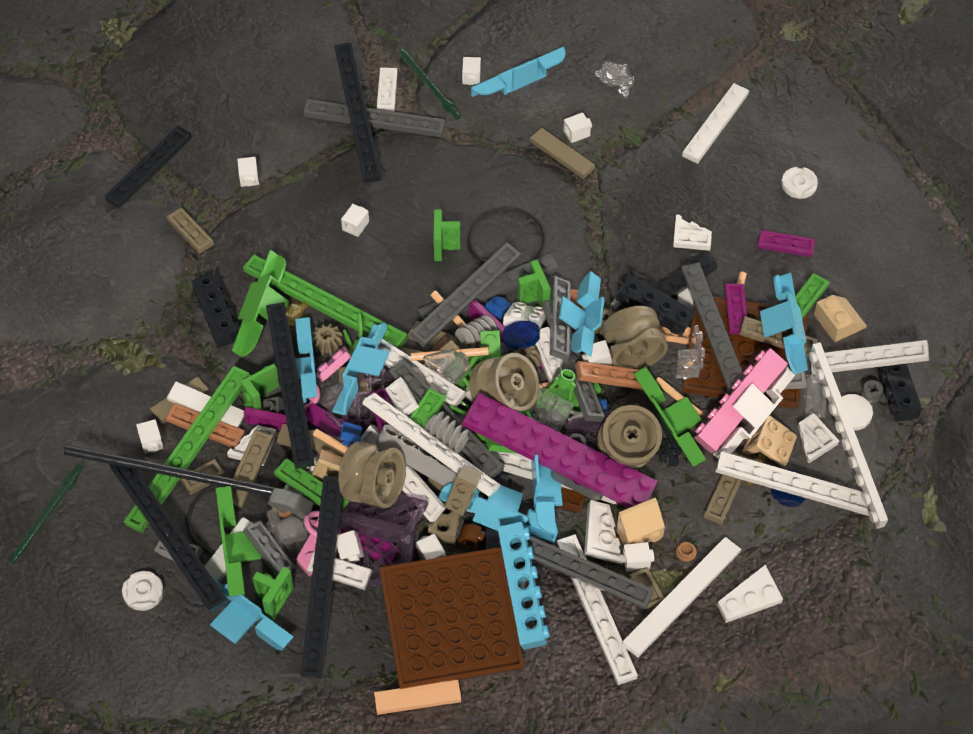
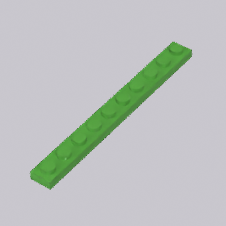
M253 255L243 266L244 272L259 279L265 260ZM284 271L280 284L271 285L358 331L357 315L361 314L363 334L366 336L369 335L374 324L385 323L287 271ZM387 324L383 340L400 349L408 339V334Z
M235 366L231 368L164 465L183 469L189 467L242 391L241 381L249 376L250 373ZM157 474L148 487L162 505L180 478ZM136 505L124 520L126 526L140 533H143L148 525Z

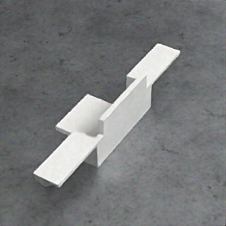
M785 366L765 391L772 398L771 400L751 383L732 406L749 423L744 429L737 427L731 432L717 451L713 453L717 459L720 452L732 454L743 439H750L783 399L780 393L795 376L788 366Z

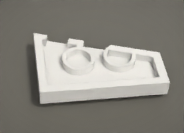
M764 565L718 601L717 606L727 623L780 604L783 598L766 565Z

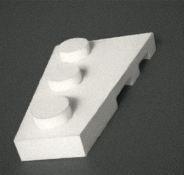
M590 500L588 503L584 555L622 565L625 559L619 549L620 541L619 538H616L614 531L615 523L610 505L593 500Z

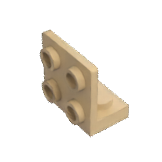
M769 415L754 435L746 440L742 452L747 456L762 452L781 467H785L797 435Z

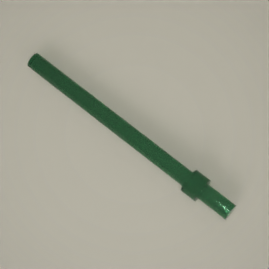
M402 49L399 54L443 104L442 107L445 111L449 112L455 120H458L461 115L455 109L452 101L442 94L406 50Z
M77 464L70 475H66L62 481V486L8 560L14 564L17 562L69 488L72 489L75 485L76 478L84 469L83 466Z

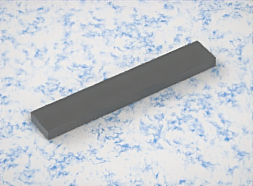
M553 276L551 279L549 355L567 362L570 358V325L559 318L562 297L564 296L570 300L571 282Z

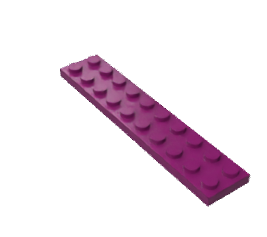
M481 393L476 397L462 423V426L534 461L535 455H538V463L566 476L587 488L593 489L595 492H599L627 508L648 501L657 484V480L620 464L612 458Z

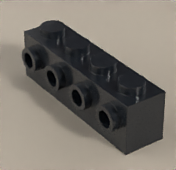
M212 273L191 280L194 294L217 348L234 343L239 332V326L237 322L234 323L232 320L234 318L232 309L226 306L228 301L225 293L221 294L220 292L222 287L219 279L215 280Z
M630 274L615 299L625 307L646 306L652 308L657 314L660 325L681 337L696 312Z
M907 363L878 367L879 380L881 383L883 382L884 395L889 400L890 414L894 415L895 421L918 419L922 407Z

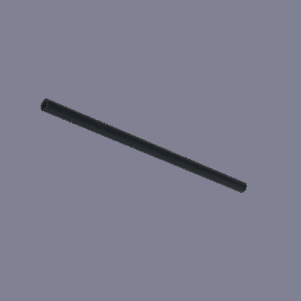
M65 445L64 455L221 487L231 486V489L270 496L272 490L277 488Z

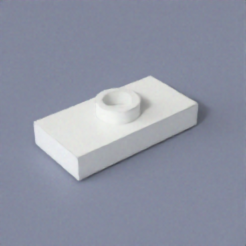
M398 378L385 388L396 409L404 415L408 416L419 407L403 378Z

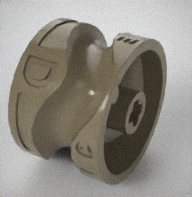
M646 306L629 307L616 312L604 322L602 326L604 339L607 344H614L610 348L614 366L640 370L658 362L666 354L668 344L664 334L659 330L660 323L656 312L652 308Z
M509 353L498 358L486 359L476 364L471 372L469 387L473 401L481 393L520 412L529 409L536 402L539 393V380L530 360L521 354Z
M626 405L619 407L607 417L598 432V452L634 470L642 468L654 456L661 445V426L657 418L649 410L641 406Z
M360 441L353 443L345 452L339 469L338 480L342 496L351 502H363L381 508L392 506L400 496L405 481L406 465L403 454L397 448H389L379 452L377 444Z

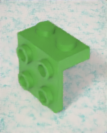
M274 364L262 368L261 371L249 375L241 381L245 407L262 410L260 397L279 387L277 367Z

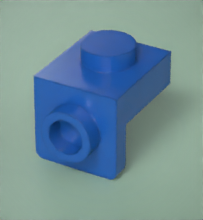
M495 296L486 303L485 309L501 323L502 316L506 314L512 303L506 301L503 297Z
M344 422L338 441H341L343 446L350 447L353 443L360 441L362 427Z

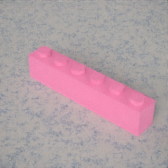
M771 348L765 352L762 350L756 356L755 360L757 362L753 366L749 365L743 372L745 375L743 379H738L732 385L733 391L729 395L726 393L719 401L720 407L718 409L714 408L708 414L709 420L706 424L701 423L695 430L697 434L694 439L710 453L717 451L744 418L732 406L749 385L753 383L764 393L788 364Z

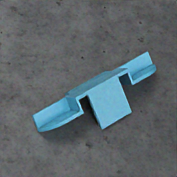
M564 47L523 63L471 87V97L478 94L489 95L499 90L506 95L546 77V69L558 65L564 60Z
M591 271L582 280L577 295V302L585 308V311L563 296L559 313L561 320L577 330L572 334L571 350L575 353L583 351L590 357L592 356L595 330L602 323L604 297L599 299L601 278Z
M790 272L782 276L776 275L773 278L776 298L781 304L760 311L764 337L793 328L794 334L784 337L783 341L788 363L793 373L798 374L808 370L804 349L806 338L801 310L796 303Z
M309 317L295 319L299 354L310 353V357L295 359L299 381H301L303 403H307L306 398L317 397Z
M374 324L368 337L360 338L342 375L344 387L332 410L333 413L347 415L358 391L356 377L359 372L375 376L380 375L389 355V351L378 349L387 330V324Z
M535 455L534 461H531L534 511H536L538 526L544 532L551 534L553 541H555L554 506H562L561 483L551 477V470L538 463V455Z
M454 482L444 485L438 497L440 500L447 502ZM501 485L497 492L490 497L488 496V499L485 500L478 497L480 490L476 489L471 504L467 509L475 513L474 522L497 531L500 526L522 522L525 528L528 527L530 535L555 544L552 535L544 532L538 526L536 511L529 509L527 515L518 512L523 497L522 493ZM556 524V538H557L558 528H557V524Z
M213 578L225 597L231 602L215 618L210 626L236 644L256 621H259L255 626L257 636L275 649L284 650L285 646L293 639V636L263 615L261 609L243 595L229 597L228 584L224 586Z

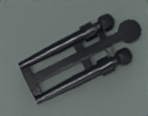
M658 417L657 420L668 439L664 440L662 437L661 445L656 454L659 455L661 462L666 461L668 456L669 465L676 467L679 464V459L676 456L682 454V449L678 446L662 419Z

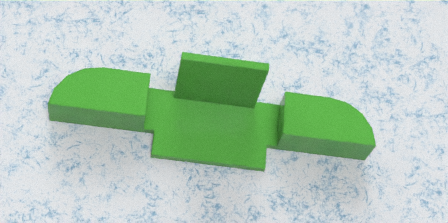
M269 250L258 282L251 283L238 319H243L231 351L240 357L248 355L255 348L264 327L256 319L258 314L268 320L266 305L285 302L287 309L289 304L287 299L269 287V285L280 284L286 267V260L272 250Z
M647 367L634 373V376L649 397L656 413L662 419L678 446L682 448L693 467L707 461L689 432L678 438L680 434L703 422L689 399L685 397L662 411L658 404L665 401L664 394Z
M231 486L216 488L229 597L245 596L241 562L261 559V556L243 532L225 535L224 528L236 526Z

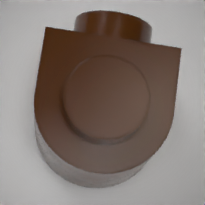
M473 523L463 525L458 543L465 548L478 551L480 543L483 544L485 541L486 532L482 531V527Z

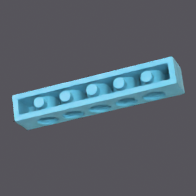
M522 522L498 527L520 646L523 650L548 645L549 629L543 623V618H546L545 609L539 603V598H542L540 586H536L535 579L538 578L536 566H532L531 559H534L532 547H528L527 542L530 539L528 527L525 528ZM515 543H522L519 549H512ZM519 562H525V566L522 569H516V565ZM524 581H528V587L525 589H521L520 584ZM533 601L532 607L528 609L523 607L525 602ZM530 621H537V625L534 628H527Z

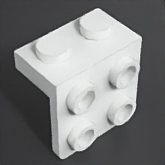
M514 302L504 315L503 326L514 335V340L533 344L530 333L542 328L546 316L542 307H532L523 302Z

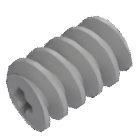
M483 315L457 329L455 340L461 349L474 348L481 343L480 331L497 330L496 324L490 317Z
M444 412L432 416L427 422L425 430L430 431V434L436 436L438 440H442L445 445L449 444V448L455 449L456 453L462 451L467 444L469 430L466 429L461 432L462 425L455 428L457 423L455 420L449 424V416L442 419Z

